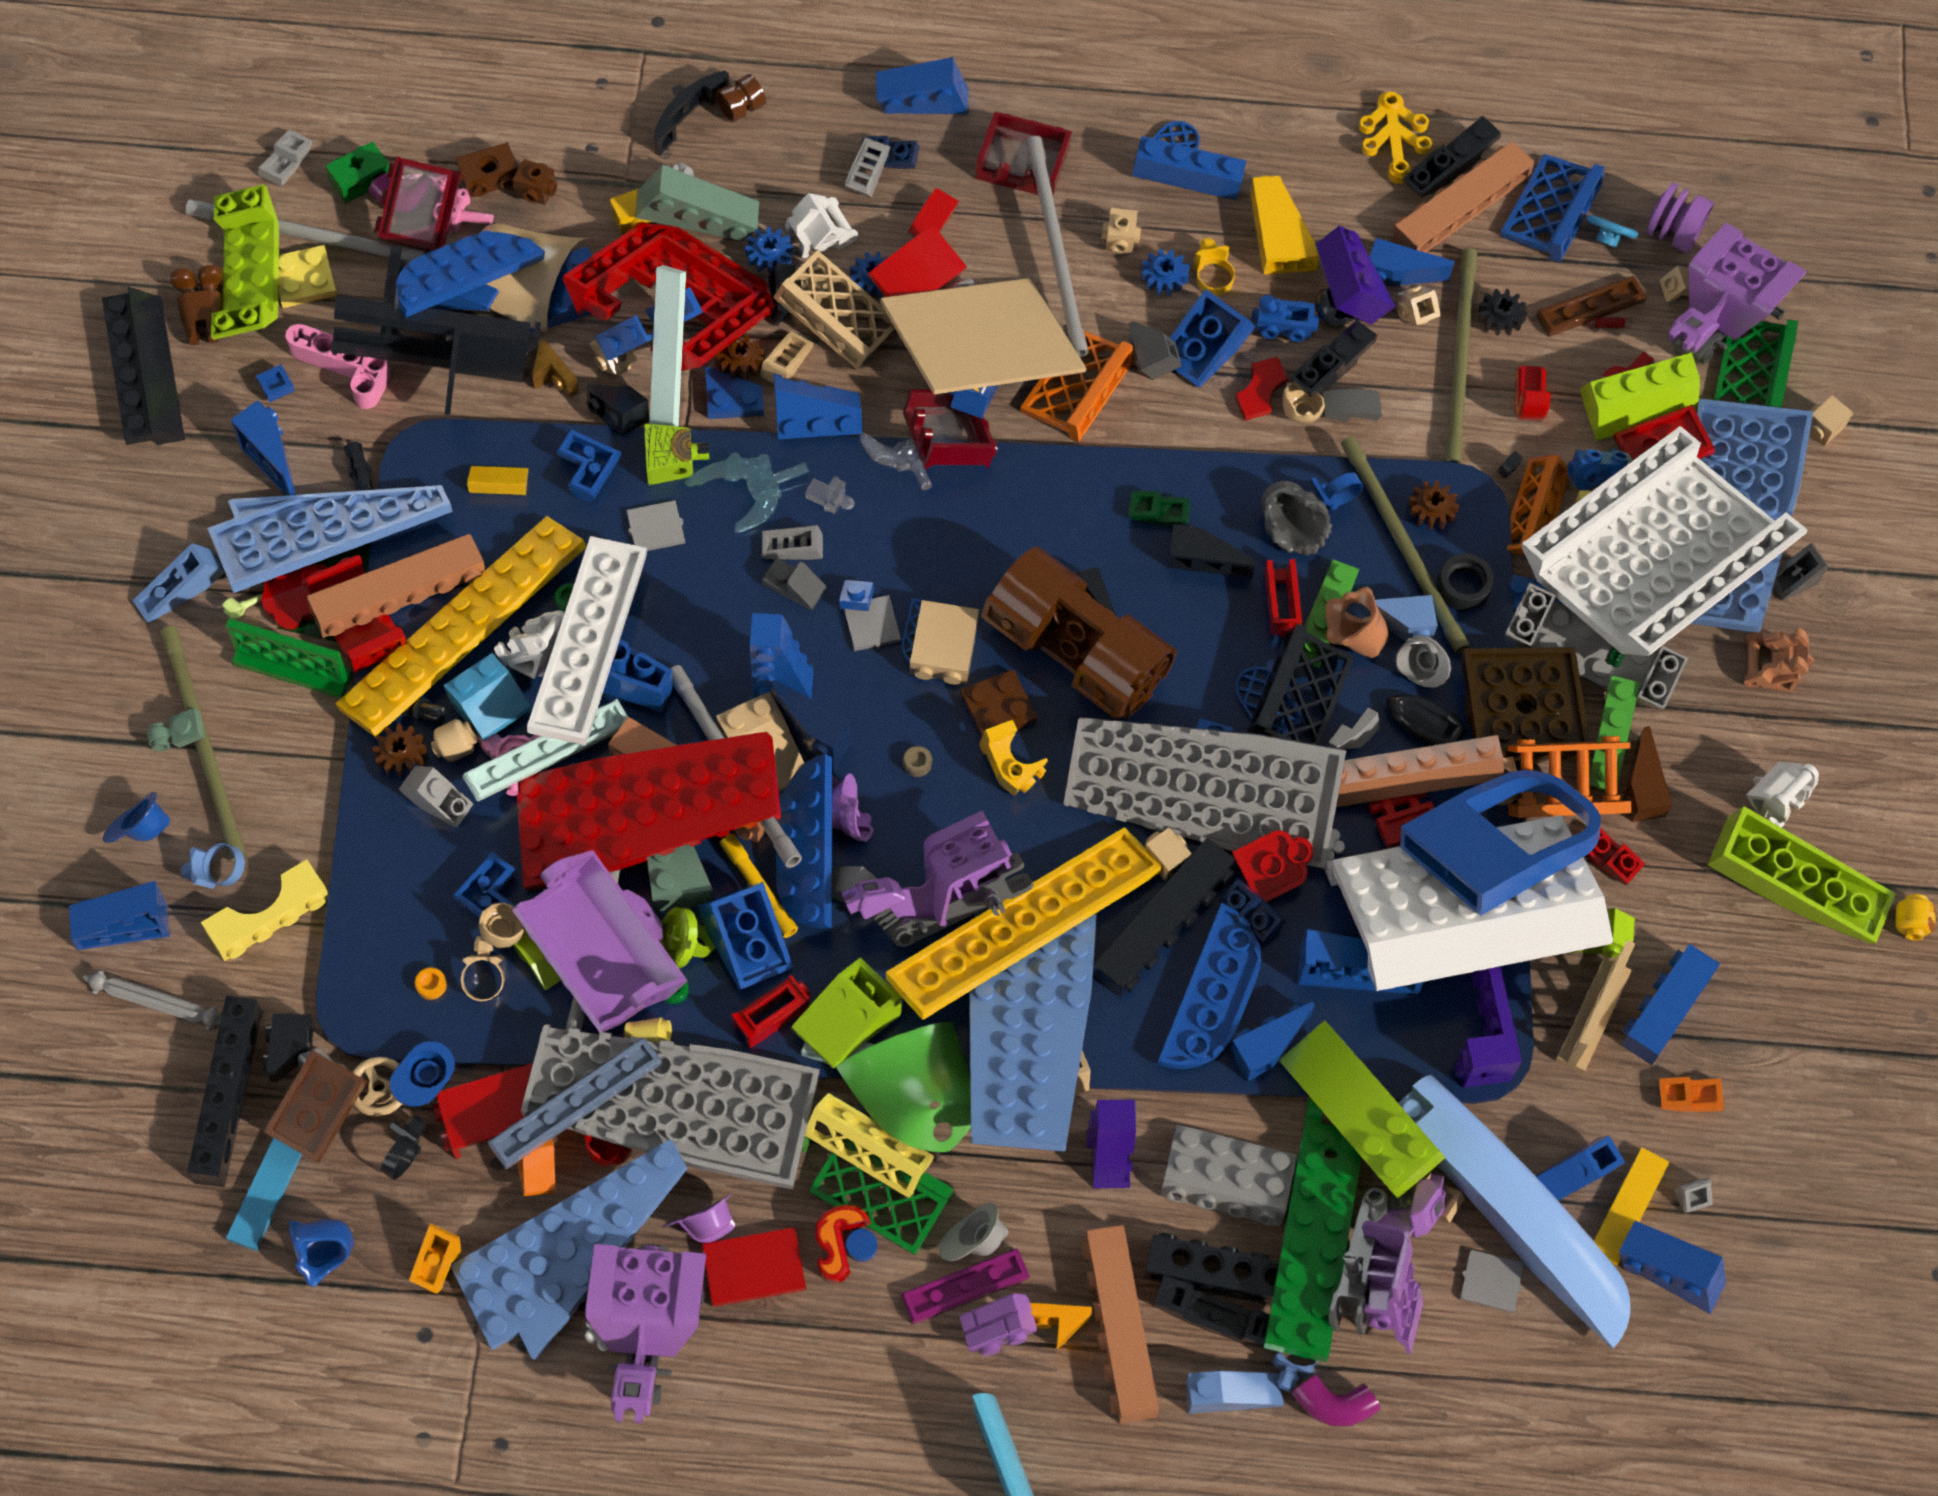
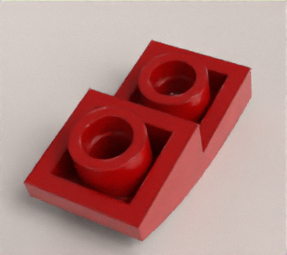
M935 188L913 221L908 233L916 237L931 225H934L940 233L956 209L959 200Z
M1601 828L1596 847L1585 856L1602 871L1624 885H1627L1645 865L1625 843L1619 846Z

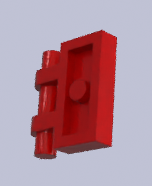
M1426 793L1378 800L1368 804V810L1371 815L1380 812L1384 814L1383 817L1377 818L1375 824L1387 849L1401 844V826L1434 808L1432 801L1420 804L1419 800L1426 798ZM1401 805H1406L1409 807L1408 809L1399 812H1396L1394 809L1395 807Z

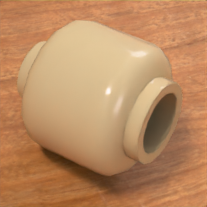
M454 719L435 729L434 741L431 742V747L438 758L443 756L446 761L453 763L472 754L475 749L474 744L478 741L473 728L467 721L463 723L459 719Z

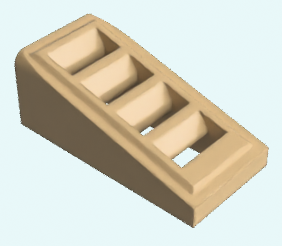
M789 331L763 361L760 376L773 384L774 374L782 375V378L790 380L813 348L814 343ZM791 344V345H793V346H795V347H797V348H799V349H801V350L798 351V350H796V349H794V348H792V347H790V346H788V345Z

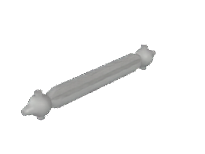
M98 969L97 973L83 976V979L93 989L92 993L98 994L100 990L104 989L111 996L192 1022L203 1021L206 1025V1030L209 1031L212 1030V1027L220 1025L221 1015L217 1011V1006L212 1005L211 1009L205 1010L199 1004L119 978L107 979L102 969Z

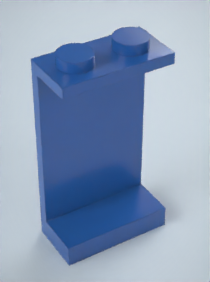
M690 287L685 289L684 322L703 312ZM655 305L646 310L653 326ZM635 315L596 335L595 338L609 362L652 340L654 331L646 334L640 320Z

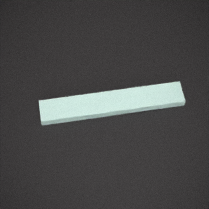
M664 265L656 269L650 424L678 427L686 271Z
M618 699L597 709L586 745L539 736L465 772L463 779L478 802L615 735L628 716Z

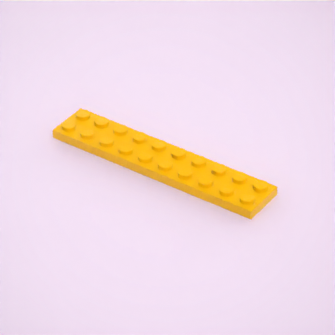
M546 516L489 566L480 577L471 582L406 640L407 644L402 647L400 645L335 704L339 711L376 737L586 549L587 546L584 540Z
M1124 827L1033 882L1034 886L1031 890L1013 899L1007 898L1003 900L1002 904L1005 907V912L1001 914L1000 910L997 909L1000 916L994 915L990 909L888 970L886 972V980L919 1017L924 1020L1162 873V864Z

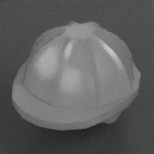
M1419 635L1409 638L1399 649L1395 658L1397 670L1418 685L1435 688L1444 684L1449 678L1451 671L1450 659L1437 641L1429 636Z

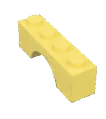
M307 859L281 874V892L273 905L266 910L255 914H242L226 907L201 922L207 936L224 961L241 956L249 946L256 942L266 941L272 936L274 931L283 926L287 927L294 924L299 919V916L309 910H317L325 904L326 900H328L327 889Z

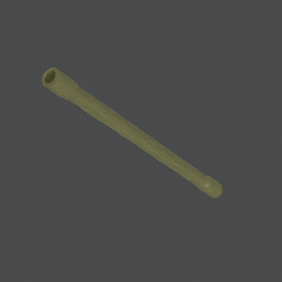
M1465 248L1461 251V278L1450 415L1444 460L1461 463L1462 428L1473 287L1478 254L1472 248Z
M1355 436L1345 438L1341 442V446L1346 456L1355 467L1425 596L1432 595L1435 614L1443 628V633L1454 653L1460 654L1463 649L1470 648L1468 640L1459 624L1455 622L1372 471Z
M166 626L160 630V635L166 654L171 662L185 711L195 708L201 713L205 738L196 741L195 744L221 826L223 841L226 844L239 848L245 859L247 857L246 850L233 817L183 654L184 649L176 626ZM226 847L229 861L235 862L233 851L230 847Z

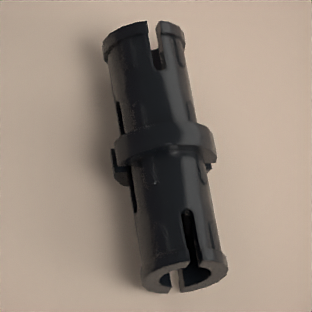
M359 442L348 443L345 445L344 451L349 462V476L354 480L356 491L375 490L370 476L371 467L365 460L362 444Z

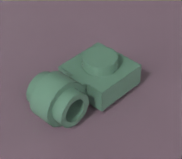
M195 708L170 717L169 728L166 723H154L149 726V731H147L148 744L154 751L168 750L172 742L173 745L180 748L205 738L201 713Z

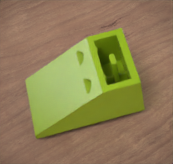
M860 957L836 976L792 1025L791 1029L834 1069L901 1015L902 997Z

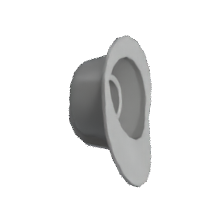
M990 1202L984 1203L969 1216L954 1225L941 1241L939 1246L941 1257L947 1261H955L969 1253L987 1256L994 1252L1009 1233L1008 1228L998 1218L997 1206Z

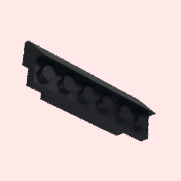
M128 287V293L103 297L102 303L126 445L155 440L157 445L185 440L161 296Z

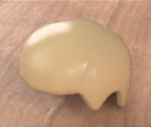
M1289 383L1284 389L1282 407L1288 418L1299 423H1312L1320 418L1325 408L1324 398L1320 393L1310 397L1293 383Z
M504 902L495 903L482 911L479 919V931L488 944L497 948H506L520 940L525 928L512 911L515 908L514 906Z

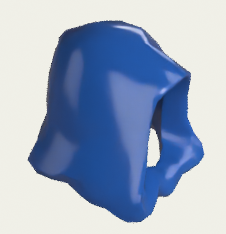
M321 1219L309 1223L290 1220L288 1222L289 1233L297 1258L295 1268L304 1276L306 1283L310 1287L317 1286L328 1273L345 1262L350 1256L354 1246V1239L348 1225L341 1220Z

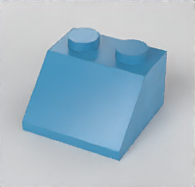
M493 653L444 685L450 705L465 722L467 721L471 725L474 732L483 742L531 710L530 704L510 672Z

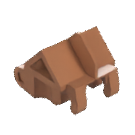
M1801 628L1795 629V633L1790 634L1779 631L1767 634L1764 630H1761L1759 633L1754 632L1745 636V644L1748 645L1747 675L1744 676V685L1748 687L1762 686L1766 689L1792 692L1800 681V675L1808 673V669L1814 662V659L1809 655V637ZM1760 645L1770 648L1772 652V662L1764 664L1761 671H1759Z

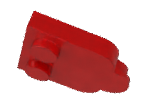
M311 564L265 581L262 605L266 614L274 618L278 626L291 630L297 628L302 620L313 619L307 601V596L310 594L306 578L310 577L317 570L327 569L326 565Z
M1275 830L1232 851V854L1248 886L1267 902L1300 886L1306 880V865L1312 860L1314 850L1312 844L1303 837L1292 838L1285 831Z

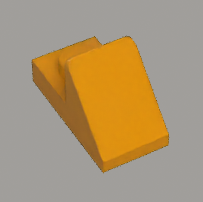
M431 1223L427 1229L409 1281L436 1294L441 1291L451 1263L461 1255L460 1237Z
M1030 1303L1031 1314L1034 1317L1037 1328L1049 1329L1052 1325H1057L1056 1349H1059L1090 1321L1092 1307Z

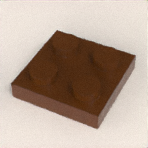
M1014 669L960 690V695L981 738L986 729L1012 719L1017 730L1037 723L1038 717Z

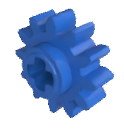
M767 227L764 234L757 229L756 238L748 237L745 255L748 257L749 266L757 264V272L767 268L768 273H770L777 263L791 265L794 245L791 244L790 235L782 237V229L772 233L771 228Z
M1162 249L1158 250V256L1149 253L1148 260L1143 261L1141 267V281H1147L1146 289L1150 290L1155 287L1156 295L1158 296L1162 290H1166L1167 295L1171 296L1173 288L1181 292L1183 284H1187L1189 278V264H1183L1184 256L1180 255L1175 258L1174 250L1172 249L1168 255H1164Z
M865 252V260L856 257L855 266H850V276L871 297L873 293H877V296L881 299L883 298V293L868 276L869 272L889 257L881 259L880 252H877L875 257H871L868 252Z

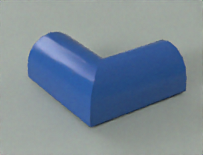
M570 429L557 450L559 457L579 466L568 484L570 492L584 502H593L620 459L621 452Z
M491 852L453 894V899L478 918H480L482 911L495 903L504 902L516 907L498 893L516 873V870L494 852Z

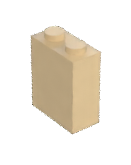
M922 600L910 660V675H915L922 680L934 678L954 685L960 683L967 684L978 625L979 609Z

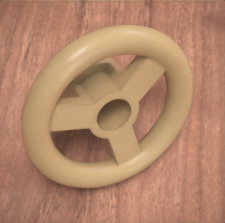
M374 1057L360 1063L352 1073L360 1077L365 1072L370 1083L365 1098L361 1101L358 1097L353 1106L358 1111L369 1116H384L396 1111L402 1105L397 1099L382 1107H372L373 1103L378 1105L386 1104L393 1097L390 1090V1081L379 1077L374 1067L384 1066L395 1071L400 1064L386 1057ZM378 1085L384 1086L382 1091H374Z

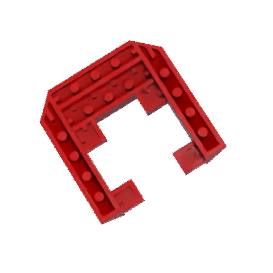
M640 223L566 273L563 277L564 284L578 315L588 311L593 316L606 321L620 311L622 301L612 296L611 293L632 278L641 285L651 289L656 285L657 267L664 265L686 271L685 289L691 288L703 311L695 316V318L705 323L707 327L687 342L683 341L681 371L701 367L767 317L775 308L767 282L683 229L668 225ZM653 342L650 349L651 352H653Z

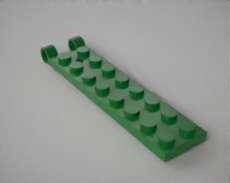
M1309 1096L1264 1348L1327 1363L1333 1328L1329 1322V1310L1333 1295L1339 1288L1343 1273V1257L1347 1250L1362 1157L1335 1126L1320 1123L1323 1112ZM1326 1151H1332V1152H1334L1335 1155H1336V1158H1334V1159H1329V1158H1327V1157L1325 1156V1152H1326Z

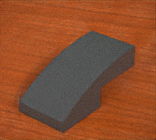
M1336 389L1320 393L1324 398L1325 405L1322 413L1323 418L1348 422L1352 417L1377 421L1382 416L1379 391Z

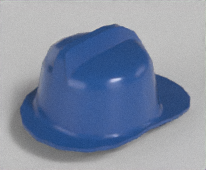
M149 793L137 805L119 816L105 831L102 837L103 841L111 843L124 835L143 842L157 837L170 823L169 816L156 803L157 793Z
M426 1041L416 1045L395 1069L390 1078V1090L393 1097L407 1106H422L433 1100L449 1081L455 1069V1059L452 1052L444 1044L436 1041Z

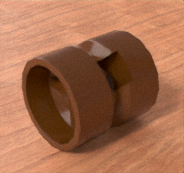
M751 74L736 80L735 86L729 84L716 91V99L720 109L731 122L746 116V110L753 112L766 104L762 87Z

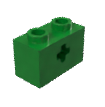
M372 141L366 145L359 146L353 152L341 158L334 159L325 167L329 182L344 203L347 204L370 192L369 187L371 183L380 175L388 172L389 163Z

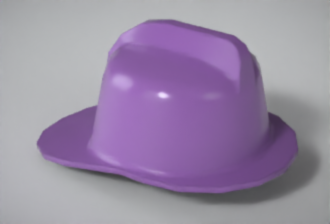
M732 1194L720 1199L704 1210L662 1225V1227L679 1223L694 1240L708 1243L718 1240L731 1232L735 1227L726 1202Z

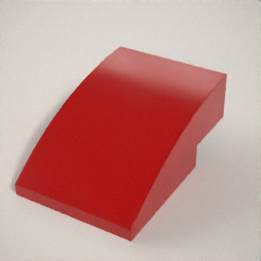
M931 225L868 273V276L885 297L940 290L956 279L967 266L934 225Z

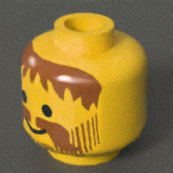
M1911 894L1905 896L1903 900L1897 903L1895 928L1899 933L1905 935L1906 939L1919 941L1923 940L1924 936L1934 932L1936 907L1926 896Z

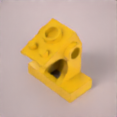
M1012 719L986 729L980 740L979 747L982 754L987 755L998 783L1011 795L1015 796L1020 790L1023 793L1027 792L1036 783L1035 776L1039 779L1044 776V773L1047 771L1044 766L1048 760L1045 758L1032 764H1023L1014 759L1010 751V744L1017 732V728Z

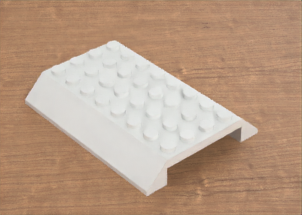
M1681 426L1524 541L1521 546L1537 581L1550 593L1555 594L1557 599L1621 654L1649 656L1799 540L1808 531L1788 513H1784L1774 521L1697 458L1701 442Z
M1562 815L1496 827L1529 855H1533L1542 849L1572 837ZM1400 846L1327 860L1324 870L1331 886L1339 885L1368 951L1367 970L1377 991L1612 944L1613 942L1604 895L1584 857L1482 916L1410 857Z

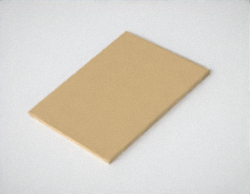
M1030 278L884 297L880 300L882 307L933 394L1083 373L1086 371V366Z

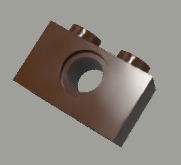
M508 142L456 157L458 171H461L463 174L462 183L468 191L470 198L484 196L489 192L508 189L514 186L513 178L518 167Z

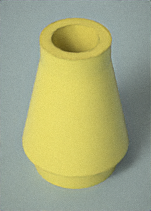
M663 1017L626 1022L624 1034L625 1038L629 1039L630 1036L645 1037L647 1041L660 1043V1040L671 1041L672 1025L670 1020H664Z

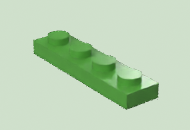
M1334 559L1332 560L1306 622L1307 633L1330 644L1326 638L1328 629L1325 619L1326 604L1333 598L1343 599V595L1346 592H1351L1360 569ZM1305 642L1303 651L1307 660L1319 657L1315 646ZM1321 661L1309 665L1320 668Z
M1616 676L1610 677L1596 742H1602V736H1620V741H1628L1640 682ZM1626 748L1617 749V787ZM1605 749L1594 750L1589 771V788L1605 792Z

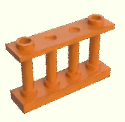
M1602 736V742L1535 744V739H1517V745H1507V751L1520 752L1521 770L1533 771L1532 752L1549 751V774L1560 779L1561 751L1577 750V791L1597 808L1599 814L1631 813V801L1621 800L1620 795L1617 794V749L1630 748V742L1620 741V736ZM1605 749V795H1602L1603 800H1592V796H1589V750ZM1533 792L1521 793V798H1518L1517 804H1508V816L1517 818L1576 815L1559 800L1550 795L1546 797V802L1536 803V798H1533Z

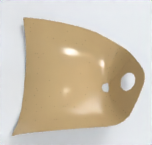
M499 223L485 227L482 231L509 233L529 238L545 251L544 260L489 282L486 285L494 287L499 291L490 309L512 320L529 322L530 327L534 329L535 322H541L540 331L547 333L548 308L557 276L571 249L579 241L586 238L544 234Z

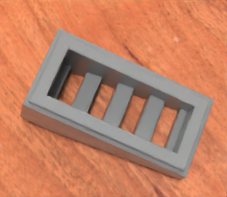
M865 138L847 176L844 187L847 190L872 198L891 147ZM868 148L880 151V156L868 153ZM864 158H868L877 163L873 166L863 161ZM861 167L873 171L871 176L859 172ZM857 177L867 180V185L856 182Z
M818 525L762 531V558L785 560L823 559V534ZM773 539H777L776 550H772ZM789 539L788 548L784 549V540ZM796 539L800 540V547H796ZM808 540H811V546H808Z

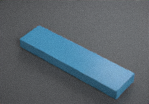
M273 1138L226 1237L227 1241L257 1252L301 1159V1153Z

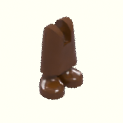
M206 265L199 269L198 278L202 291H197V278L193 271L177 269L170 274L172 286L183 293L178 296L177 302L183 328L191 346L200 345L198 330L200 326H207L206 330L210 343L219 341V339L213 340L211 338V314L222 311V295L216 291L224 277L223 270L219 266Z

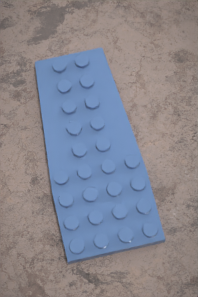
M1700 399L1697 415L1715 447L1714 454L1703 457L1700 460L1774 521L1784 513H1788L1792 517L1801 487L1813 411ZM1782 553L1690 624L1756 633L1761 632Z
M989 908L977 912L975 917L989 910ZM1096 914L969 991L972 1144L1053 1151L1066 1150L1092 992Z

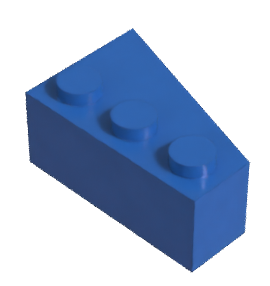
M953 57L876 72V99L885 114H969L968 86Z
M774 374L778 439L863 434L859 393L826 385L825 387L810 385L808 381L799 379V382L784 379L782 375Z
M156 881L94 899L84 900L69 906L71 940L77 950L170 937L167 902Z
M1638 1221L1633 1223L1619 1251L1621 1265L1627 1271L1635 1275H1641L1708 1314H1711L1726 1284L1723 1257Z

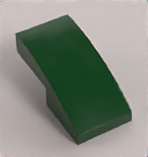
M1132 491L1128 516L1137 521L1173 527V524H1188L1191 507L1190 498L1161 497L1160 491Z

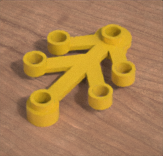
M1389 91L1379 96L1377 101L1378 108L1370 116H1363L1360 120L1359 130L1364 134H1371L1375 130L1376 124L1384 117H1387V124L1373 138L1370 137L1364 140L1362 152L1367 156L1376 155L1378 148L1389 138L1393 162L1389 166L1388 178L1393 183L1402 184L1404 183L1403 177L1410 172V166L1403 157L1401 138L1413 146L1417 153L1422 155L1430 152L1432 141L1427 136L1418 137L1399 123L1398 116L1411 124L1412 129L1419 133L1426 131L1429 119L1424 114L1415 115L1403 106V98L1398 93ZM1364 123H1369L1371 126H1365ZM1419 144H1425L1427 147H1422ZM1367 145H1371L1374 148H1368Z

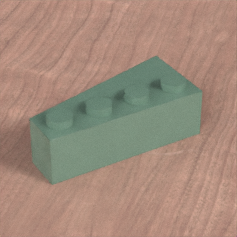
M662 165L638 189L635 218L745 241L757 230L760 202Z
M687 844L675 848L674 853L664 856L656 854L647 857L654 912L671 910L674 907L697 906L714 899L712 887L694 846L691 847Z

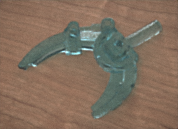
M735 452L727 460L719 461L700 469L685 482V485L691 488L693 485L700 486L705 482L725 477V481H739V478L746 479L748 491L756 499V502L750 512L739 522L735 523L736 527L734 530L736 533H740L759 526L760 523H764L775 512L778 499L782 496L778 484L809 473L806 463L803 462L773 474L768 455L761 454L759 457H751L749 459L740 458L739 453Z

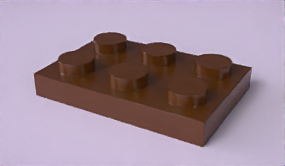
M312 1050L263 1132L319 1163L368 1081Z

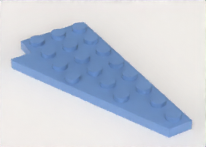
M442 485L241 498L228 500L234 519L209 527L208 531L233 593L451 513L453 510Z
M672 1139L451 1265L491 1349L495 1350L520 1335L531 1358L535 1360L540 1357L588 1295L594 1244L626 1248L688 1169Z

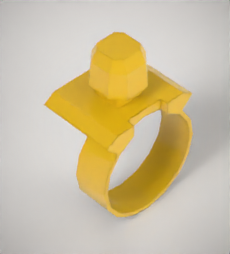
M1204 238L1200 242V250L1196 253L1193 269L1197 270L1196 284L1201 291L1206 289L1215 296H1221L1232 288L1235 278L1234 268L1227 261L1230 247H1217L1212 238ZM1217 264L1229 271L1232 281L1225 287L1212 288L1201 281L1199 272L1206 265Z

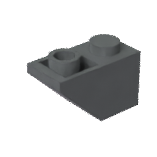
M1134 321L1128 323L1131 332L1129 341L1136 351L1137 358H1135V364L1141 373H1145L1154 380L1182 366L1176 343L1167 335Z

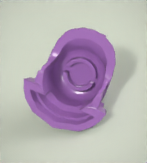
M848 773L840 782L832 775V828L843 831L846 835L851 836L857 841L867 842L871 838L874 828L871 826V816L858 810L857 784L853 774Z

